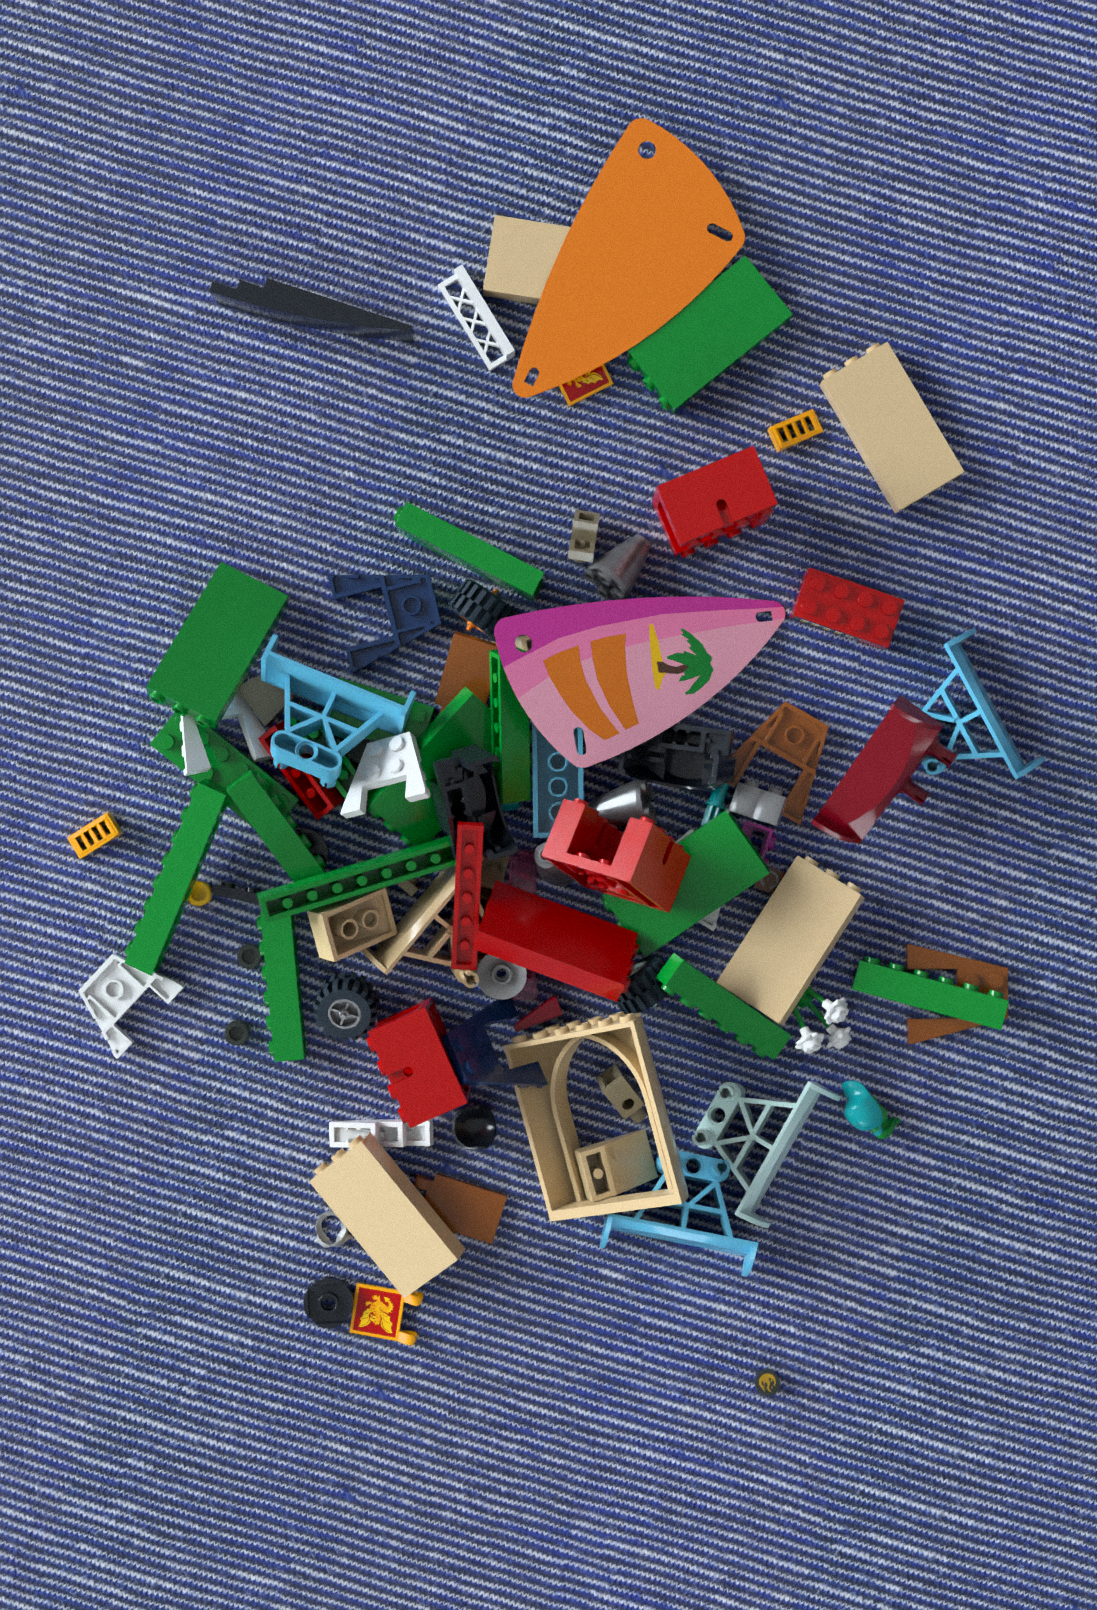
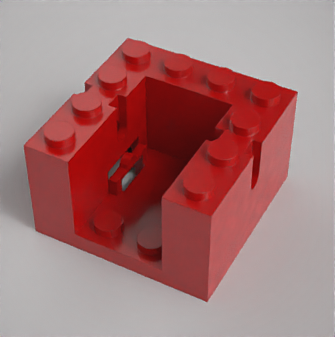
M754 446L658 485L652 500L674 556L681 555L682 558L696 553L695 548L702 545L706 549L718 544V538L727 535L728 539L740 535L742 533L741 529L747 526L754 529L765 524V521L771 516L770 514L774 513L773 509L778 504Z
M575 798L574 801L563 799L541 856L582 887L670 913L691 856L684 851L685 847L675 843V838L666 835L665 830L655 826L656 822L650 818L642 816L639 820L630 817L625 832H621L618 827L609 824L608 819L599 816V811L588 807V802L579 798Z
M432 997L382 1018L375 1023L376 1027L368 1032L369 1037L366 1040L372 1052L376 1051L380 1059L377 1062L382 1076L387 1075L391 1082L387 1087L392 1099H397L400 1104L398 1113L403 1123L408 1122L409 1127L412 1128L468 1103L472 1086L460 1085L441 1039L448 1032Z

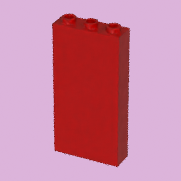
M496 880L488 898L472 949L617 1002L621 993L626 994L631 979H628L627 976H630L633 971L635 962L631 959L635 958L639 944L636 943L637 932Z

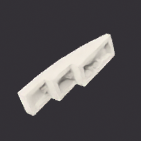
M401 1119L329 1122L330 1147L350 1148L348 1144L358 1135H361L363 1138L370 1132L382 1147L431 1146L434 1144L432 1119L412 1128L409 1127L408 1122L403 1123Z

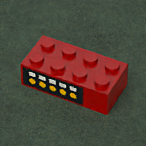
M809 567L805 571L789 618L885 650L889 648L905 600Z

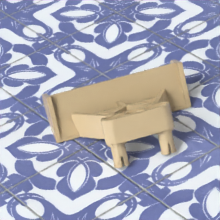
M456 866L443 869L396 925L397 935L384 940L375 952L369 947L361 950L384 974L388 975L403 956L442 964L451 968L454 913L447 920L439 912L455 893ZM481 904L479 910V925L484 913ZM433 919L443 925L424 949L411 947ZM447 941L449 955L437 953ZM486 953L477 954V967L481 959L487 955ZM451 969L456 979L466 987H475L474 981L479 983V976L476 974L477 970Z

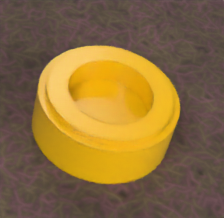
M196 881L188 901L195 906L207 904L213 895L211 886L205 881Z

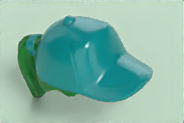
M855 1080L842 1083V1089L847 1100L844 1115L849 1123L858 1130L871 1131L879 1139L888 1138L901 1120L896 1117L888 1119L887 1110L878 1103L874 1096L870 1095L862 1083Z

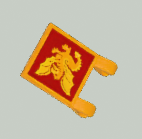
M603 364L574 380L560 385L559 388L570 407L614 383Z
M358 1282L349 1333L414 1345L417 1340V1332L400 1330L404 1302L419 1306L423 1301V1293L414 1291L406 1298H403L397 1289Z

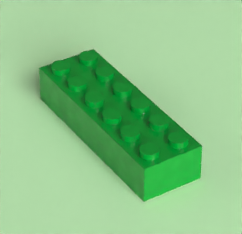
M174 713L151 741L150 745L183 771L185 769L184 757H182L181 715ZM197 724L211 768L208 772L188 776L197 783L207 779L226 788V786L252 769L255 774L259 772L268 784L265 786L270 795L275 793L282 803V806L279 808L285 815L288 813L292 814L302 801L299 796L257 762H253L252 758L216 729L210 726L205 728ZM230 798L227 807L252 826L233 799Z

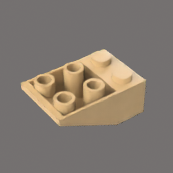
M645 1129L574 1149L586 1198L592 1202L618 1195L658 1178Z

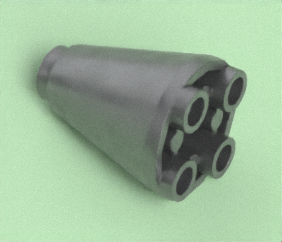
M636 534L591 563L583 574L587 580L595 584L598 588V595L603 599H627L649 555L651 544L646 538Z
M633 780L588 802V807L599 811V816L608 819L611 825L627 826L630 817L640 820L642 816L650 818L657 823L656 811L651 806V800L654 799L653 787L648 785L646 780Z

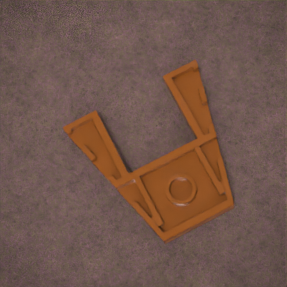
M784 701L731 755V757L736 758L733 783H725L734 788L737 786L757 749L762 745L803 769L786 797L787 801L782 813L783 816L801 825L829 726Z
M906 944V969H956L957 985L964 986V982L979 986V991L986 993L989 992V989L1003 992L1004 997L1008 999V968ZM1008 1007L1004 1019L1008 1018ZM907 1018V1043L914 1044L981 1025L958 1018Z

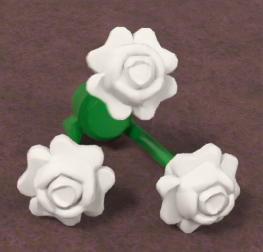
M808 986L793 1010L802 1035L800 1040L796 1042L795 1048L812 1054L820 1049L824 1038L823 1033L818 1034L817 1032L810 1031L809 1027L805 1025L797 1006L801 1008L808 1006L827 1027L826 1031L830 1034L828 1048L835 1047L838 1050L844 1048L852 1040L849 1035L851 1028L838 1029L834 1024L831 1025V1023H839L845 1020L848 1014L846 999L843 997L832 1002L829 999H824ZM812 997L822 1003V1007L826 1009L825 1017L812 1003Z

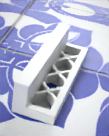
M463 265L455 268L454 275L438 284V288L489 371H492L515 357V350ZM458 281L462 287L461 297L450 296L446 287ZM465 294L467 295L469 300L464 299ZM454 301L459 302L458 308L455 305ZM462 303L473 305L475 308L473 319L462 316L460 313ZM478 315H479V317L481 318L482 321H478V320H477V316H478ZM466 322L472 323L471 329ZM475 324L487 328V340L478 339L474 336ZM491 336H492V338L494 339L495 343H494V342H490V337H491ZM480 344H484V345H485L484 350L482 349V347L480 346ZM488 346L499 348L503 356L491 363L486 355Z

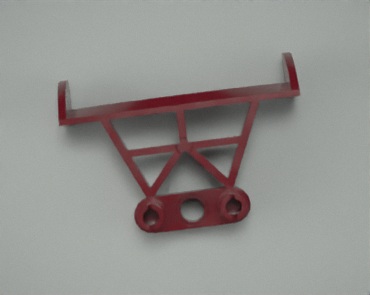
M900 695L892 703L889 712L811 823L837 839L860 844L897 794L904 793L922 806L930 792L913 782L912 775L926 755L933 756L946 765L947 768L950 767L958 754H955L939 742L940 739H938L937 734L944 725Z

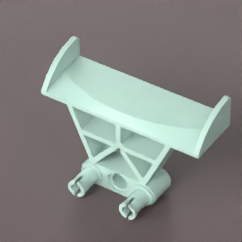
M808 1081L796 1103L746 1098L744 1087L736 1082H726L719 1087L716 1096L697 1130L694 1132L695 1135H692V1140L694 1144L703 1149L715 1147L723 1159L729 1162L730 1169L746 1190V1194L735 1212L736 1216L757 1226L769 1228L771 1223L755 1213L758 1205L820 1094L836 1101H840V1095L814 1081ZM749 1103L766 1105L756 1123ZM775 1106L793 1108L774 1143L760 1135ZM719 1108L725 1112V1119L722 1122H718L715 1119V1112ZM741 1108L750 1135L722 1140L738 1109ZM746 1141L735 1160L725 1145ZM755 1142H758L770 1149L751 1183L741 1167Z

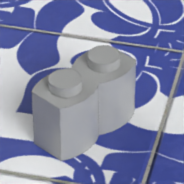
M745 779L744 784L738 782L729 811L778 827L787 798L782 796L783 791L772 787L765 791L758 788L759 783Z

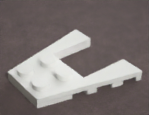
M238 691L222 720L238 717L253 762L272 759L258 740L266 731ZM188 715L181 716L180 732H182L183 737L182 757H184L185 762L184 776L208 772L211 766L197 728V723L194 718Z

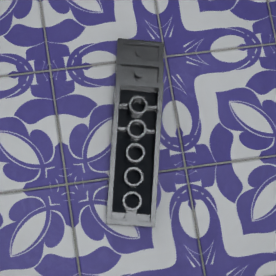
M269 278L266 279L264 287L239 279L236 289L213 281L209 289L217 304L288 324L373 339L415 342L416 339L412 325Z

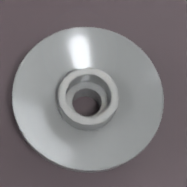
M489 954L481 959L476 972L479 976L478 985L481 990L489 997L500 1000L509 999L517 995L523 989L527 978L526 968ZM499 969H505L506 975L502 977L498 976L497 971Z

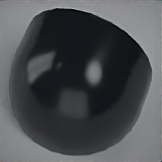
M484 1105L461 1109L455 1115L452 1124L455 1140L461 1147L467 1150H479L490 1147L496 1135V1123L491 1110Z

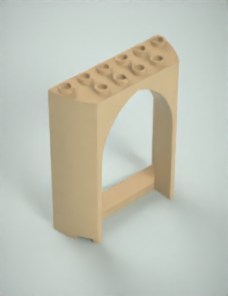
M617 1012L605 1019L602 1016L588 1019V1022L581 1023V1020L567 1023L563 1027H560V1024H555L528 1037L526 1034L512 1037L513 1042L504 1046L509 1069L538 1061L548 1083L543 1088H537V1086L518 1088L517 1085H514L550 1222L677 1205L686 1201L689 1196L688 1188L641 1013L625 1015L624 1012ZM585 1038L599 1042L616 1053L635 1076L645 1101L668 1189L608 1197L595 1202L586 1198L574 1149L580 1148L567 1096V1074L570 1061L575 1050Z

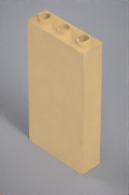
M495 215L483 286L484 296L538 305L546 281L571 227Z
M878 342L866 349L867 354L861 358H858L856 355L844 363L846 367L839 371L834 368L823 375L824 380H822L819 386L896 514L957 478L965 471L889 343L886 342L880 345Z
M797 855L717 980V983L781 1025L785 1024L865 899L859 894L861 891L859 887L851 882L845 885L838 881L840 878L838 874L828 868L825 872L817 868L819 863L807 855L804 859Z
M368 1133L363 1138L361 1135H358L348 1144L350 1146L348 1150L344 1151L341 1148L331 1157L333 1160L331 1163L323 1162L314 1170L316 1175L309 1182L403 1298H406L456 1262L465 1251V1247L372 1133Z

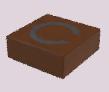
M768 866L770 873L756 882L753 888L773 894L783 879L785 872Z

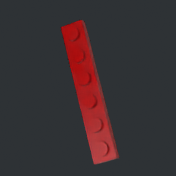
M458 821L451 969L477 970V950L472 949L479 928L484 822Z

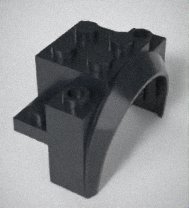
M675 724L644 743L621 753L618 770L632 778L646 780L654 784L690 790H715L723 785V782L733 783L736 758L731 757L734 731Z
M473 744L452 750V756L433 761L436 778L430 779L429 782L439 827L449 835L453 858L456 860L458 821L484 822L482 855L491 861L517 853L518 845L507 827L495 782L493 762H500V759L495 754Z

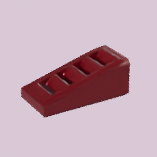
M552 995L514 1024L515 1032L561 1016L563 1011L557 995Z

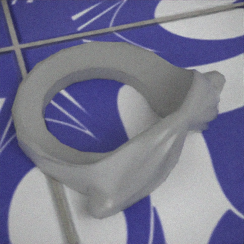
M331 1210L321 1214L316 1221L317 1238L314 1242L319 1243L325 1248L339 1247L352 1239V1236L348 1234V1229L341 1221L342 1227L334 1243L330 1242L322 1228V1221L330 1215L337 1217Z

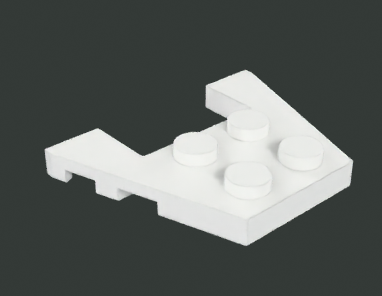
M411 732L367 743L343 804L342 816L347 819L366 814L368 790L406 781L405 798L408 801L414 802L430 798V790L426 787L425 780H427L426 775L420 764L422 760L417 741Z
M114 953L78 991L93 1019L95 1018L102 1030L101 1033L104 1039L108 1041L113 1050L114 1057L118 1059L134 1043V1040L117 1026L116 1022L149 987L169 1004L185 986L157 972L150 976L125 964L126 958Z

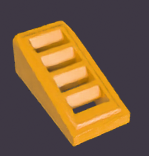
M811 409L769 427L767 431L777 453L822 433L823 429L814 410ZM805 418H810L815 430H809ZM799 421L805 431L803 435H801L796 424ZM788 426H792L796 438H792ZM783 429L788 441H783L779 430Z
M107 812L67 837L79 859H82L124 833L112 813ZM104 822L111 832L109 835L106 834L101 825ZM97 827L103 839H98L93 828ZM89 832L95 844H90L85 833ZM78 837H81L87 847L84 851L76 840Z

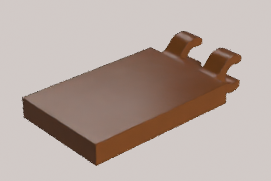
M454 632L435 700L436 704L442 705L439 714L464 687L468 688L487 706L490 696L489 650H497L496 643L461 632Z
M437 1172L434 1179L417 1174L414 1186L418 1189L427 1190L424 1197L425 1200L452 1232L490 1244L493 1243L507 1194Z

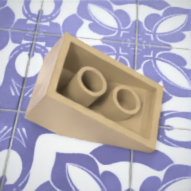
M386 887L307 911L319 958L332 962L339 961L398 934Z

